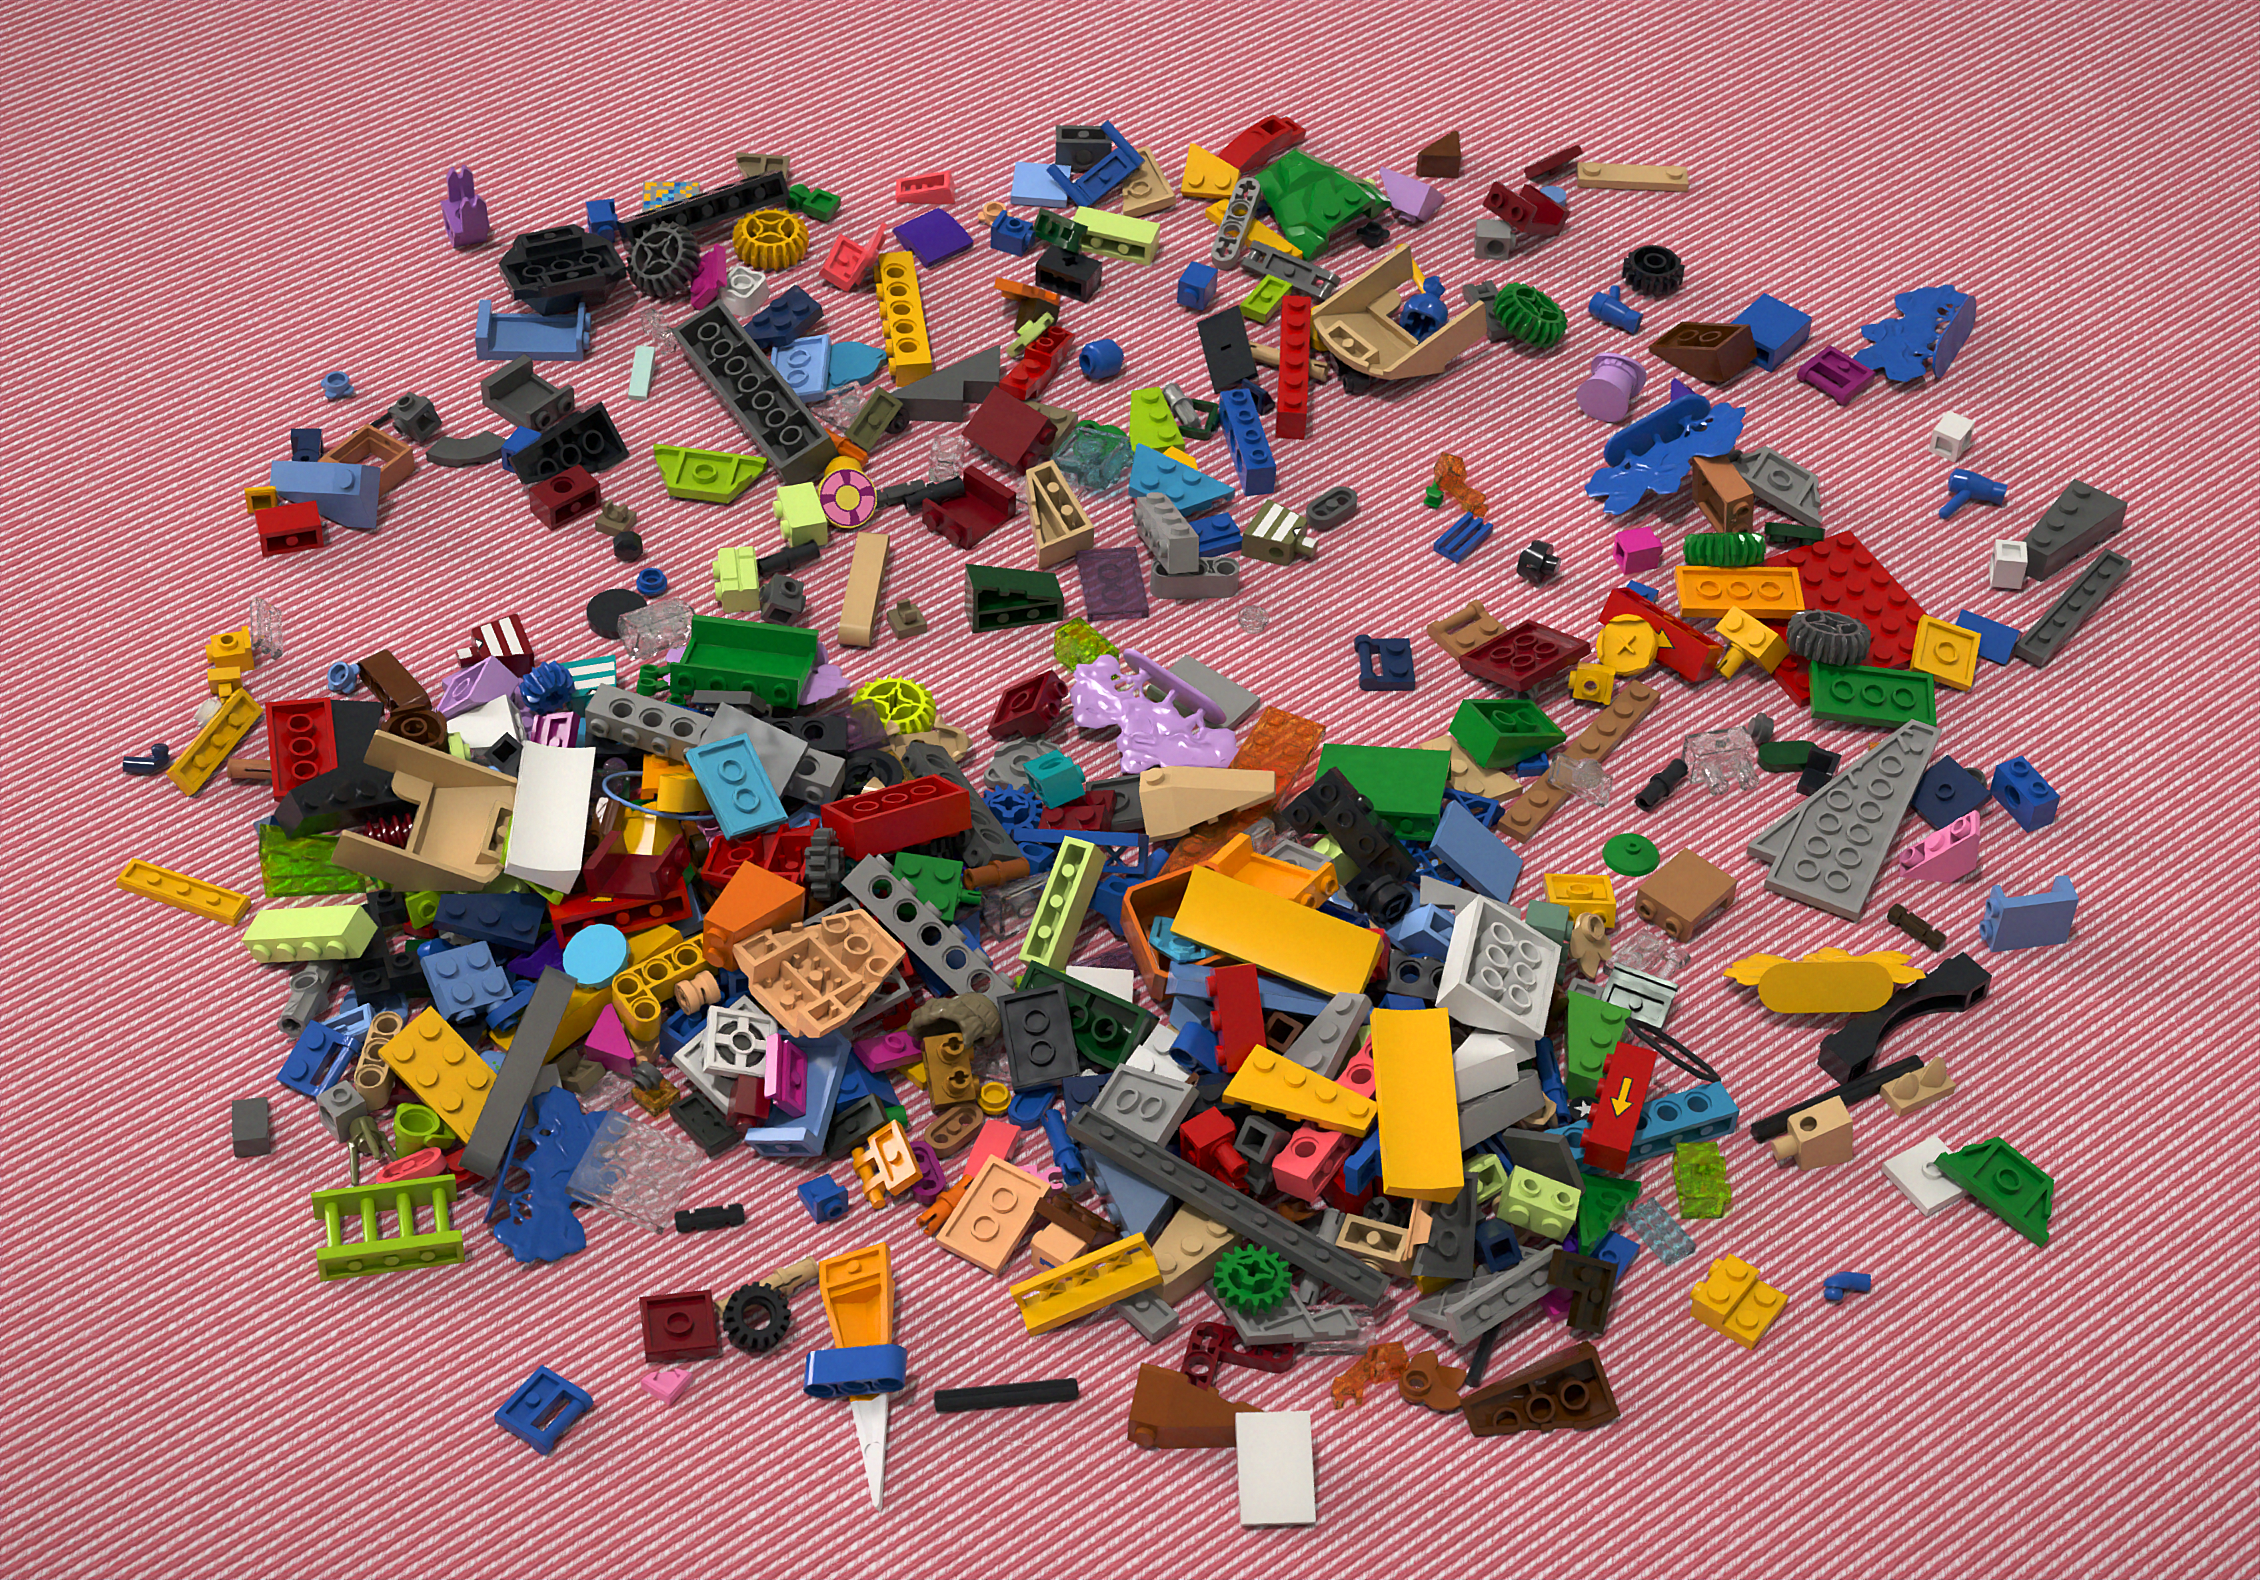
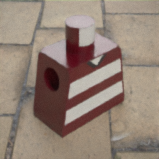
M518 613L473 628L470 631L472 647L456 650L460 669L474 666L491 655L496 657L517 678H523V675L532 672V667L535 668L534 652Z

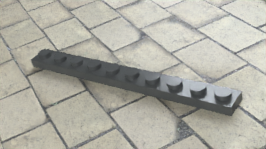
M1085 1104L1068 1124L1066 1134L1260 1245L1266 1246L1267 1249L1274 1253H1280L1281 1257L1372 1309L1375 1308L1388 1290L1392 1278Z

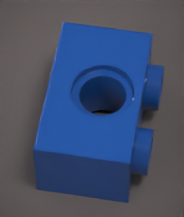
M2022 755L1996 765L1990 792L2027 833L2052 824L2060 795Z

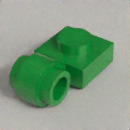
M803 184L793 185L788 190L790 198L784 200L789 209L794 211L802 209L803 213L826 222L841 206V197L819 188L810 193L808 187Z

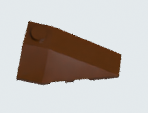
M1584 1341L1553 1353L1460 1399L1462 1409L1473 1435L1516 1433L1517 1431L1528 1430L1553 1431V1429L1565 1428L1588 1429L1621 1416L1597 1349L1589 1341Z

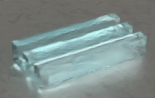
M1654 1197L1648 1199L1646 1205L1643 1203L1638 1204L1634 1211L1632 1209L1625 1211L1624 1219L1666 1266L1695 1252L1696 1243ZM1640 1218H1644V1220L1654 1229V1233L1647 1227V1225ZM1661 1241H1664L1674 1253L1672 1254Z

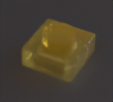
M663 1078L660 1082V1089L658 1091L650 1089L649 1092H644L637 1086L631 1089V1098L654 1118L681 1100L680 1090L666 1078Z

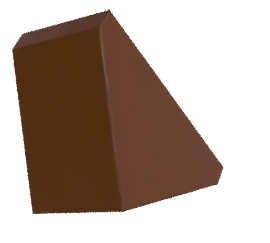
M1452 131L1418 152L1417 176L1459 178L1461 149L1458 131Z

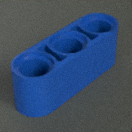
M1186 1022L1169 1049L1171 1058L1190 1074L1195 1072L1201 1076L1223 1072L1222 1066H1217L1214 1052V1047L1219 1045V1038L1199 1023Z
M881 1344L811 1351L806 1356L803 1391L807 1395L817 1398L900 1391L905 1387L907 1349L894 1344Z

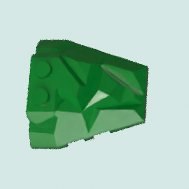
M1298 148L1258 173L1254 178L1260 184L1261 194L1267 206L1271 207L1275 213V221L1278 227H1282L1285 233V240L1303 252V260L1306 262H1311L1329 249V235L1363 213L1371 220L1390 207L1392 203L1372 183Z

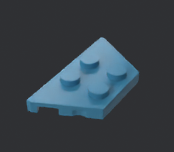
M1141 443L1136 445L1128 488L1129 496L1137 499V497H1146L1148 493L1152 492L1163 493L1168 496L1183 517L1189 516L1195 511L1211 508L1212 502L1224 498L1227 502L1235 498V488Z

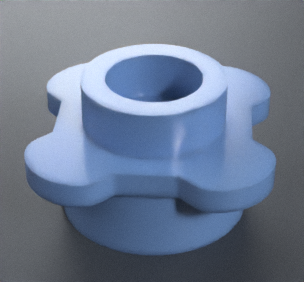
M331 372L321 381V387L325 388V397L328 399L342 398L354 392V387L349 384L350 378L344 372Z
M342 661L333 664L327 674L328 688L331 691L343 690L346 694L351 693L355 688L357 675L361 671L360 666L355 663L348 665Z

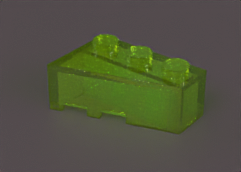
M260 823L259 859L265 898L366 893L367 875L331 863L333 852L340 837L316 834L288 840L281 827Z

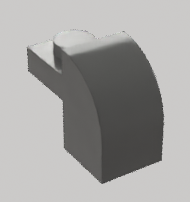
M1247 1116L1234 1144V1148L1243 1153V1159L1249 1164L1248 1173L1242 1177L1248 1183L1249 1189L1259 1195H1266L1274 1178L1271 1168L1273 1160L1277 1154L1282 1153L1292 1137L1287 1131L1260 1116Z

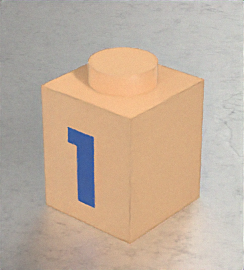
M1053 1221L1044 1231L1039 1230L1030 1243V1248L1032 1249L1031 1265L1042 1272L1049 1271L1087 1255V1242ZM1066 1277L1064 1279L1059 1280V1282L1064 1283L1066 1281L1071 1280L1073 1277Z

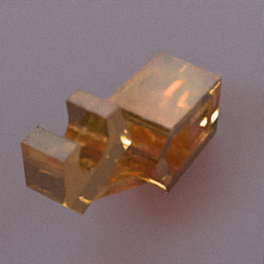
M1442 452L1433 467L1436 485L1450 492L1461 503L1462 509L1484 518L1489 510L1488 505L1483 504L1486 500V495L1471 487L1468 488L1464 483L1468 475L1463 458Z
M1402 1341L1369 1345L1368 1352L1341 1377H1335L1330 1394L1335 1410L1344 1407L1343 1396L1345 1395L1354 1398L1355 1406L1362 1405L1363 1387L1367 1380L1374 1385L1399 1380L1400 1376L1409 1369L1410 1365Z

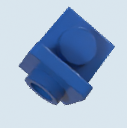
M829 1173L797 1186V1195L816 1224L829 1219H836L848 1211V1190L844 1185L838 1187Z

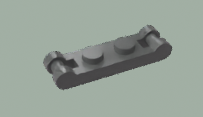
M1253 240L1249 247L1250 253L1248 257H1244L1240 263V267L1247 272L1256 273L1263 277L1269 274L1292 283V289L1308 295L1320 303L1330 298L1333 288H1337L1341 282V278L1328 270L1256 240ZM1260 256H1265L1263 262L1259 263ZM1318 279L1324 281L1321 288L1315 286Z

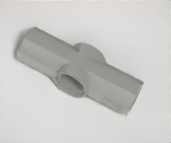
M340 959L309 960L305 970L292 977L289 982L292 994L277 1021L280 1032L288 1034L291 1038L301 1037L310 1020H313L315 1015L326 1010L329 1006L326 993L341 966Z

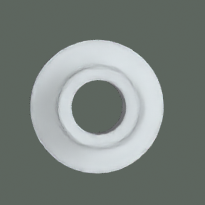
M208 698L197 710L193 718L199 722L198 726L200 728L208 724L218 712L222 704L220 701L214 702Z

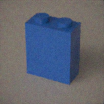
M1764 293L1730 324L1750 325L1758 354L1751 363L1771 373L1808 340L1813 317Z

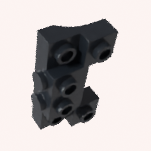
M1335 766L1330 768L1311 787L1299 794L1280 813L1300 837L1308 835L1318 824L1322 823L1361 869V872L1343 887L1361 908L1362 896L1375 880L1389 874L1394 875L1402 883L1421 865L1395 836L1396 832L1393 826L1387 820H1381L1375 813L1371 800L1364 794H1359Z
M392 888L366 893L368 904L361 906L378 928L360 958L340 959L343 977L350 976L358 1007L370 1003L373 1008H376L391 996L425 988L423 970L417 950L400 952L394 955H390L383 928L407 923L401 891L391 892Z

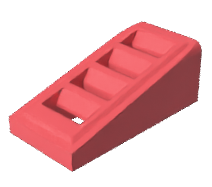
M951 171L897 179L896 201L900 203L925 204L955 203V183Z

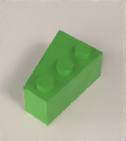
M1568 990L1569 1004L1563 1014L1564 1085L1568 1090V1099L1570 1100L1579 1096H1588L1599 1102L1600 1099L1595 1098L1599 1078L1606 1079L1608 1075L1602 1073L1607 1053L1614 1054L1618 1041L1625 1043L1629 1029L1625 1019L1631 1018L1632 1010Z

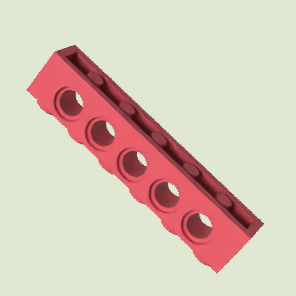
M1370 1033L1364 1046L1356 1056L1349 1060L1347 1068L1338 1080L1334 1082L1377 1102ZM1306 1120L1301 1128L1293 1133L1291 1141L1282 1153L1277 1154L1273 1160L1271 1168L1277 1189L1313 1203L1361 1140V1137L1318 1126V1122Z

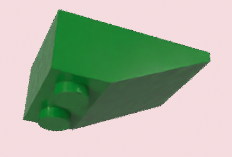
M1463 699L1448 729L1457 739V743L1475 758V762L1486 769L1509 767L1565 742L1568 737L1531 699Z

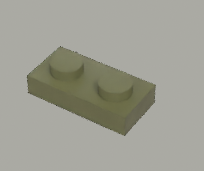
M877 386L846 429L844 435L869 452L903 403L880 386Z

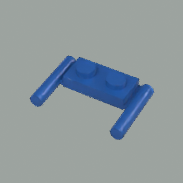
M1109 120L1105 121L1100 128L1118 148L1074 183L1066 177L1055 163L1046 169L1050 176L1078 206L1087 208L1091 205L1093 206L1145 162L1143 157Z

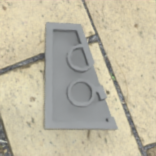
M1338 992L1285 1052L1283 1057L1333 1080L1372 1005V1001L1366 994Z

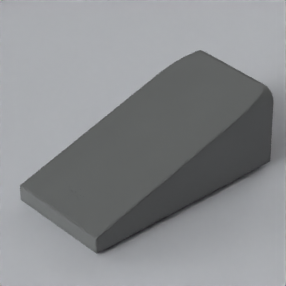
M267 1097L232 1100V1142L235 1158L271 1154Z

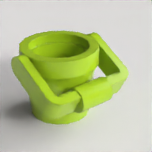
M402 1103L397 1107L393 1130L395 1132V1150L400 1159L426 1148L438 1147L440 1149H449L456 1137L433 1110L429 1109L426 1105Z

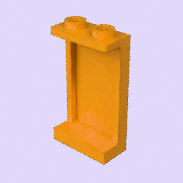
M1239 833L1208 860L1217 864L1223 875L1314 910L1318 909L1339 890L1333 863L1326 862L1317 871H1312L1254 852L1251 836Z

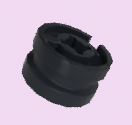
M1388 874L1375 880L1367 888L1361 899V908L1368 915H1371L1372 919L1380 927H1385V923L1389 922L1393 925L1407 913L1413 902V895L1405 886H1402L1401 882L1394 875Z

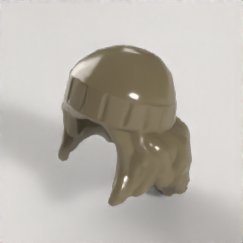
M974 991L965 992L951 999L930 998L923 1006L912 1012L911 1020L907 1024V1034L915 1037L916 1041H922L925 1037L962 1032L964 1049H969L971 1045L988 1046L993 1043L1001 1031V1017L994 1002L987 996Z

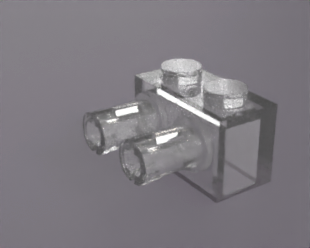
M1745 726L1685 735L1681 760L1688 766L1687 771L1689 773L1687 777L1691 784L1706 782L1710 793L1717 796L1718 792L1722 795L1729 790L1730 784L1726 778L1736 777L1740 788L1744 791H1747L1748 787L1752 790L1760 783V779L1752 767L1756 747Z

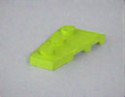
M1160 387L1131 391L1128 462L1134 461L1136 445L1138 443L1160 453H1164L1171 446L1185 452V442Z

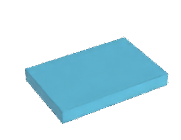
M747 733L688 750L686 757L727 841L786 823L788 816Z

